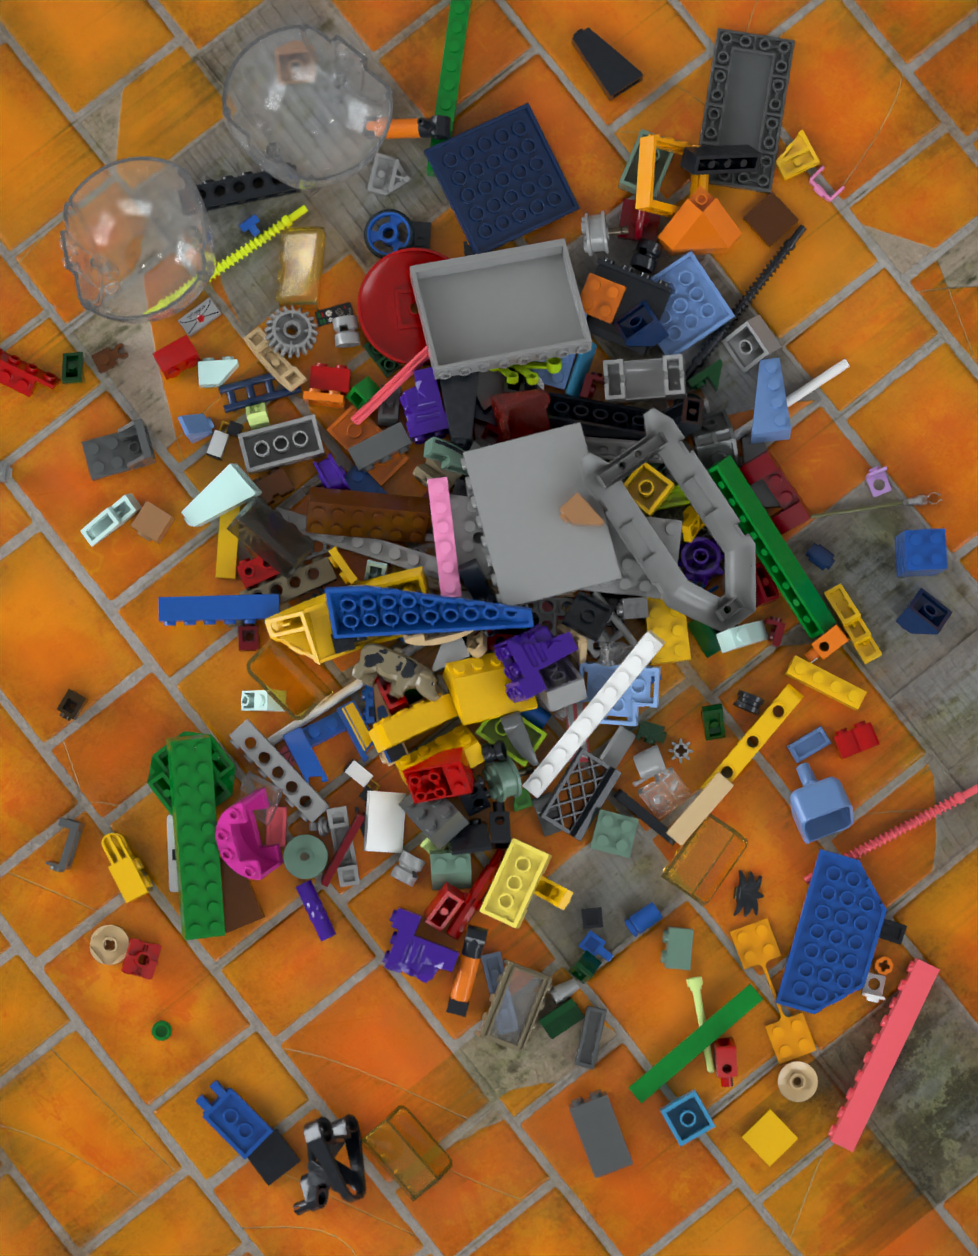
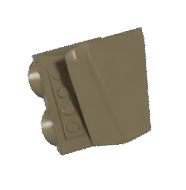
M428 458L424 464L416 466L412 475L427 488V479L447 477L449 494L453 490L456 480L461 479L463 476L462 474L442 470V462Z

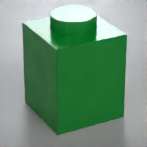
M367 376L353 386L346 398L359 410L380 388Z

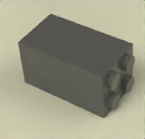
M601 1089L590 1093L591 1097L583 1099L578 1097L571 1100L572 1104L568 1105L595 1178L633 1164L606 1091L602 1092Z

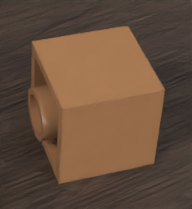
M146 500L131 527L138 531V535L149 542L153 540L160 544L175 519Z

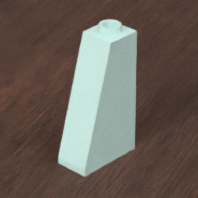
M231 463L181 513L185 516L184 520L188 525L193 527L203 526L262 494V491L237 463Z

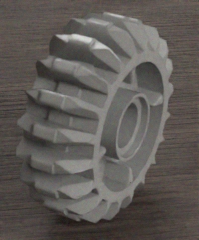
M293 305L290 310L284 306L283 312L277 309L275 311L276 315L271 314V320L266 321L268 327L264 330L267 333L265 339L270 341L268 346H275V353L280 350L281 357L288 353L289 359L292 358V354L299 358L300 352L306 355L307 349H313L312 344L316 343L317 339L315 337L318 336V331L315 330L317 324L312 323L314 317L307 318L309 315L308 311L301 313V307L298 308V311H295ZM293 329L296 331V334L289 335L286 330Z

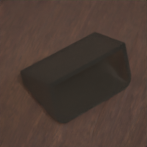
M252 497L226 528L287 579L297 571L314 549L313 540L309 536L303 535L295 524L286 521L279 511L269 507L267 502L261 497Z

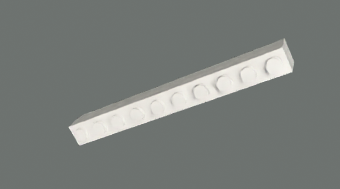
M651 630L643 636L522 785L536 798H539L666 643Z

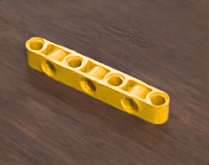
M788 683L700 788L703 790L718 772L721 774V770L724 767L731 769L732 774L726 779L732 783L804 696ZM775 706L782 708L783 714L781 717L774 716L773 708ZM750 736L757 739V745L754 748L747 744V739Z

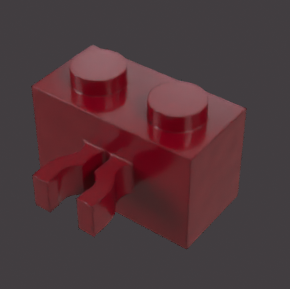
M762 562L756 564V608L768 605L781 598L778 587Z

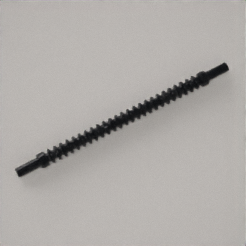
M800 225L793 235L784 241L783 247H780V251L776 252L777 255H774L773 260L769 261L770 264H766L767 268L763 269V273H759L760 277L756 278V282H752L753 286H749L750 290L745 291L746 295H742L743 299H739V304H735L736 308H732L735 317L719 327V330H715V335H711L712 339H708V344H704L705 348H701V353L698 352V356L692 359V364L685 372L686 383L698 368H702L704 365L703 361L708 360L707 356H711L710 352H714V347H718L717 343H721L720 339L725 338L724 334H728L727 330L732 329L731 325H735L734 321H738V316H742L741 312H745V307H749L748 303H752V299L756 298L755 295L759 294L758 291L762 290V286H766L765 282L769 281V277H773L772 273H776V268H780L779 264H783L782 260H786V255H790L789 251L794 250L796 242L806 231L803 225Z

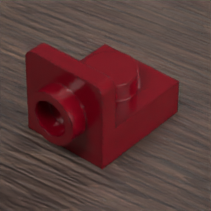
M596 372L586 373L580 398L589 399L590 396H594L596 385H593V383L605 384V378H603L602 374Z
M770 616V619H765L764 624L774 626L775 629L770 630L768 641H771L770 646L779 648L786 624L781 622L782 619Z

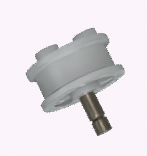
M605 211L595 215H589L587 212L584 214L585 217H582V234L586 233L583 241L584 252L589 253V256H593V253L596 252L609 254L610 236L629 234L628 226L609 228L606 222Z

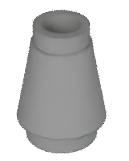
M573 978L552 986L549 995L556 1005L559 1003L563 1004L580 988Z

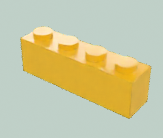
M796 655L792 658L784 674L854 711L859 709L867 693Z

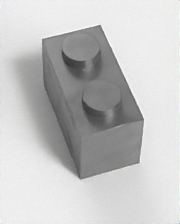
M647 597L619 599V603L615 605L617 616L620 615V619L648 617Z

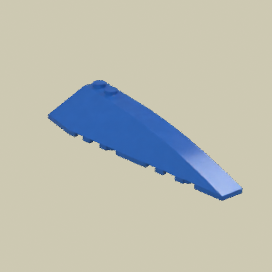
M368 585L325 587L334 639L534 627L532 608Z

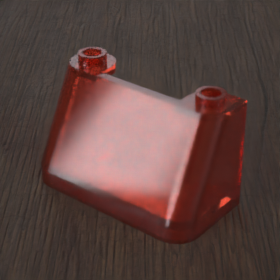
M542 389L499 393L490 396L501 442L551 430L546 408H548L550 403L547 391L544 392Z

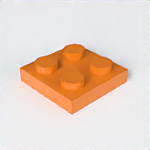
M589 273L580 295L584 312L589 316L612 324L627 287Z
M309 388V391H304L303 400L306 405L345 409L346 402L344 395H340L341 392L339 391L321 393L320 389Z

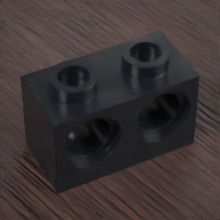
M473 768L471 769L474 775L473 792L459 795L469 817L491 807L488 801L491 796L486 787L482 788L485 785L480 774L476 776Z

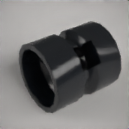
M639 239L636 246L637 253L633 254L630 266L639 271L653 274L657 265L655 259L660 257L663 246L649 239Z

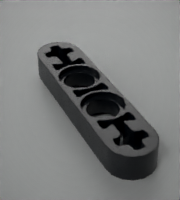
M620 788L613 797L672 846L676 843L666 833L668 828L624 791Z

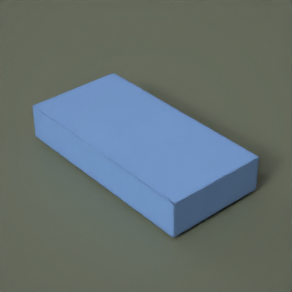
M822 726L791 743L787 748L796 763H799L831 744V741Z

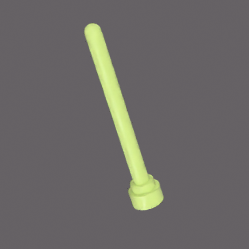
M702 976L686 979L687 987H690V991L693 992L698 1024L700 1026L706 1021L700 991L703 980ZM709 1045L703 1051L707 1071L713 1073L715 1066L711 1045Z

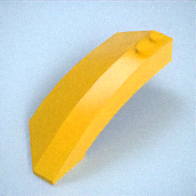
M423 566L349 585H368L430 594ZM326 594L304 601L264 620L272 640L280 641L289 646V649L302 656L303 654L319 665L362 649L365 644H379L403 637V635L369 636L365 641L354 643V650L336 654L331 638L333 631Z

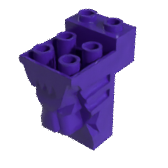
M429 367L413 371L415 387L404 391L403 395L400 396V402L405 410L404 414L408 421L406 426L409 438L412 443L415 442V445L423 444L426 442V439L432 437L443 439L446 437L445 434H449V429L433 369Z
M536 624L527 632L510 637L494 645L496 649L495 655L498 660L502 661L505 667L504 673L512 681L505 685L509 699L513 700L514 703L528 700L547 689L539 670L578 650L570 631L553 636L546 626Z
M399 907L398 911L394 909L390 918V922H393L391 927L399 931H394L390 940V943L393 944L391 951H386L382 961L386 963L384 968L397 973L403 971L409 976H415L425 983L434 978L439 968L452 972L459 951L416 935L415 933L422 915Z

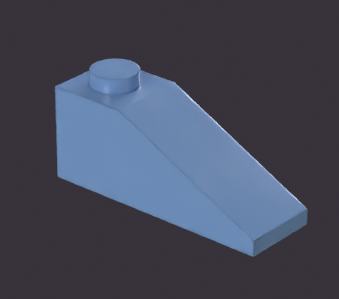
M204 413L178 417L185 435L192 444L214 434L212 429L215 426L211 418H206Z

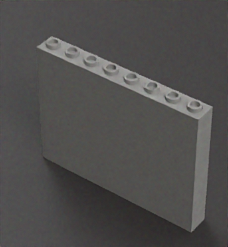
M565 238L410 266V279L435 379L444 380L456 375L466 376L473 372H487L494 368L504 369L510 365H525L532 361H546L549 358H563L570 354H584L591 351L592 338Z
M580 422L463 452L464 458H460L463 470L467 469L469 477L465 478L468 490L472 489L474 496L470 497L473 509L477 508L479 516L475 517L477 526L483 529L484 535L481 536L483 548H488L489 555H486L487 564L494 571V574L491 575L492 583L499 590V594H496L498 604L520 606L621 579L603 507L599 501L595 500L583 482L580 459L588 454ZM578 492L605 523L602 527L572 526L570 522L566 524L559 515L561 513L559 509Z

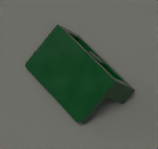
M571 997L538 1019L549 1037L554 1039L582 1020L584 1015Z

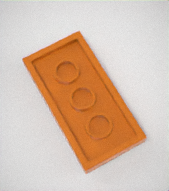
M353 404L326 429L348 453V448L382 431L369 416L360 425H356L351 420V416L358 411ZM398 452L392 456V460L384 464L381 462L375 464V468L368 472L369 475L382 487L410 460L405 453L400 455Z

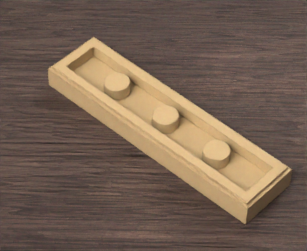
M718 772L666 833L682 846L734 785Z

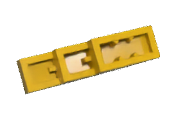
M840 583L824 592L830 607L864 665L880 657L882 652L872 638L871 632L842 584Z

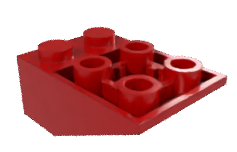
M463 747L443 750L402 772L414 803L473 792L474 775Z

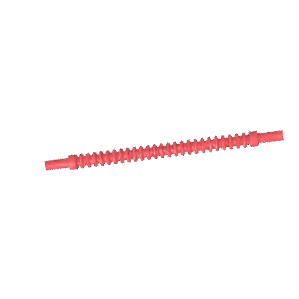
M978 784L963 792L955 793L954 797L949 796V800L944 799L943 803L940 801L939 805L934 804V808L929 807L928 811L924 810V813L919 812V816L914 815L913 819L909 818V821L904 820V824L899 823V826H894L893 830L889 828V832L884 831V834H879L878 838L874 836V840L869 839L868 843L864 842L863 846L860 844L859 848L854 847L853 851L849 850V853L845 852L844 855L856 859L857 857L861 858L862 854L866 855V852L871 853V850H876L877 846L881 847V844L886 845L887 841L891 842V839H896V836L901 837L902 833L906 834V831H911V828L916 829V825L921 826L922 822L926 823V820L931 821V817L936 818V815H941L942 811L946 813V809L951 810L952 806L956 807V804H963L965 799L978 793ZM812 873L803 877L806 884L810 883Z

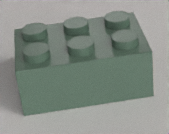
M644 129L640 130L618 185L619 189L634 195L637 192L640 138L647 137L651 133ZM656 148L653 200H656L675 154Z

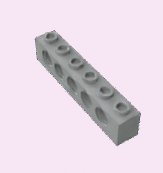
M248 718L229 735L232 738L230 742L236 749L241 748L245 752L243 756L251 764L253 762L259 767L257 771L264 778L268 776L273 781L271 786L278 793L282 791L287 796L285 798L286 802L292 808L296 806L300 810L298 814L305 822L309 820L312 823L329 807V804L309 783H306L304 777ZM252 737L256 740L254 748H248L245 745L247 738ZM261 752H267L270 755L268 762L263 763L259 760ZM279 766L283 768L284 774L281 777H275L272 773L274 767ZM289 781H294L297 783L298 788L290 792L287 790L286 784ZM306 795L311 798L310 805H301L300 798Z

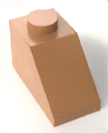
M578 492L559 509L561 513L559 515L566 524L570 522L572 526L602 527L605 523Z

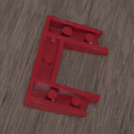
M769 449L738 467L749 485L763 478L783 508L770 516L781 535L811 518V512Z

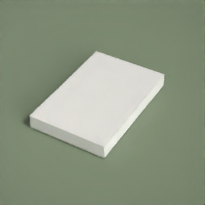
M367 791L363 851L402 853L405 811L398 804L406 798V793Z

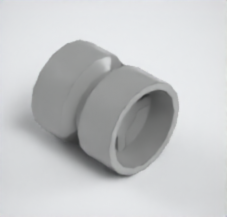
M346 315L332 319L333 329L337 332L334 335L337 348L354 347L361 344L360 334L356 331L359 328L357 316Z
M403 850L398 859L399 865H395L390 875L413 887L418 878L416 873L421 872L426 862Z

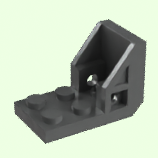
M726 410L703 414L701 429L692 433L691 439L695 454L707 470L717 461L731 455L739 467L740 462L736 438Z
M142 419L126 424L119 428L117 433L82 442L92 481L156 463L148 428Z

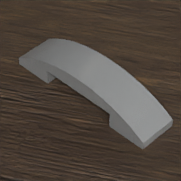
M346 806L326 809L335 853L350 827ZM353 841L337 869L340 887L360 884Z

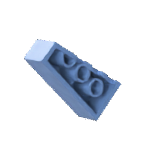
M780 358L763 359L759 363L750 444L788 440L791 435V424Z

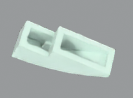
M132 493L126 494L111 507H107L80 532L91 547H93L138 514L142 507Z

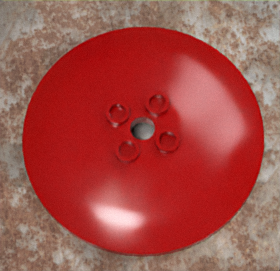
M407 248L386 255L368 271L359 290L357 313L364 335L379 353L395 362L407 365L427 346L419 313L415 314L410 310V306L416 303L410 279V266L450 258L425 248ZM430 358L423 365L431 364Z

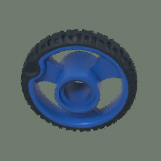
M385 209L375 213L368 220L364 229V240L367 248L374 256L380 259L390 253L378 250L374 246L376 241L381 240L386 246H393V252L411 248L415 238V231L411 220L404 213L394 209ZM390 217V223L382 224L378 232L372 230L377 221ZM403 222L408 232L405 243L400 242V233L397 229L399 224ZM394 231V235L391 238H385L386 232Z

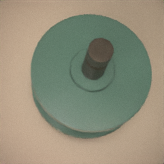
M299 835L293 838L286 845L283 854L287 870L295 877L301 879H309L321 874L326 868L329 859L326 845L322 840L313 835Z

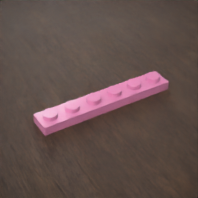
M447 477L427 479L441 596L461 597Z

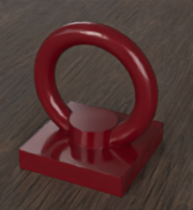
M623 198L619 227L628 226L629 234H621L617 238L639 241V239L645 238L657 242L661 215L635 209L636 200Z

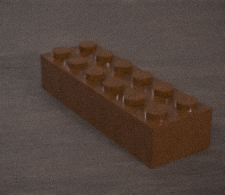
M310 487L305 532L424 544L430 514L429 498Z

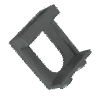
M60 817L58 825L70 829L60 863L46 861L45 864L51 865V870L64 872L72 867L85 823Z

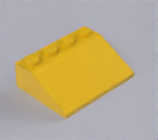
M495 652L485 654L479 658L471 657L449 662L445 665L442 677L463 725L506 716L517 711L524 712L537 709L538 707L535 696L516 703L509 699L505 685L512 681L505 675V667L502 661L498 660Z

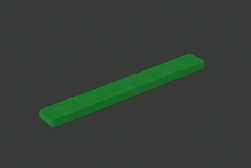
M749 983L630 1085L628 1089L642 1104L763 1000L762 996Z

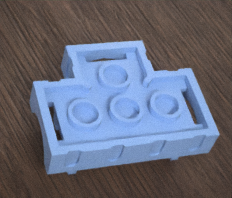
M585 661L580 664L579 673L583 678L585 672H588L587 699L580 702H591L621 663ZM647 665L600 724L637 726L639 707L650 706L657 708L659 706L661 666ZM652 676L655 677L654 697H650ZM607 716L628 717V719L612 720L607 719Z

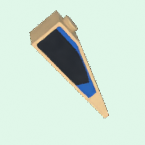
M377 684L373 685L376 721L379 722V720L391 716ZM404 742L378 755L383 765L387 763L388 767H390L402 756L408 755L409 752Z

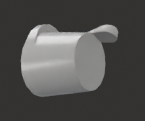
M658 745L633 756L641 778L632 782L634 787L651 777L662 774L669 777Z

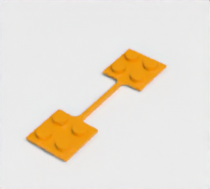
M768 918L730 931L743 969L755 965L762 966L776 1001L777 995L766 969V963L771 959L781 956ZM776 1003L780 1013V1020L765 1026L778 1063L781 1064L816 1051L803 1012L786 1017L780 1004Z

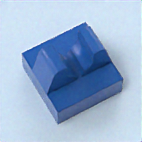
M255 214L238 225L242 232L249 230L253 237L261 233L255 225L260 221Z

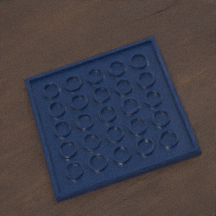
M529 103L424 150L474 255L497 249L580 209Z

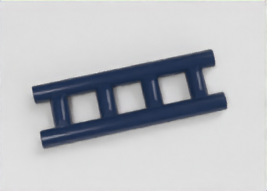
M270 373L219 386L220 394L227 393L229 404L224 405L225 413L301 393V387H297L292 392L288 389L275 391L272 382L275 378ZM265 383L267 394L256 397L253 385ZM246 388L248 399L237 402L234 390Z

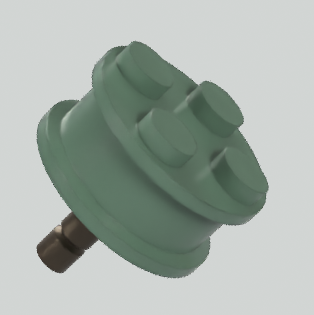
M507 755L506 760L485 763L482 776L489 786L491 799H496V801L502 803L507 797L513 796L516 798L521 796L522 784L520 777L531 774L534 770L531 765L517 769L514 761Z

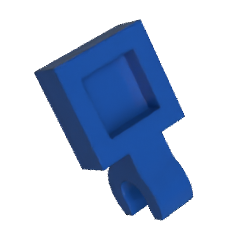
M591 930L579 944V947L584 951H589L595 957L599 954L608 962L614 956L603 948L606 942Z

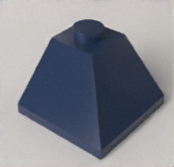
M643 300L613 322L627 346L653 347L669 336L646 300Z
M921 588L895 622L910 634H938L953 612Z

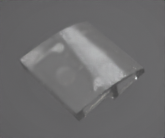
M672 767L655 775L654 782L638 789L639 796L657 819L671 813L691 795V791Z
M248 771L235 803L252 791L265 787L270 806L266 809L253 811L255 819L270 825L280 802L283 789Z

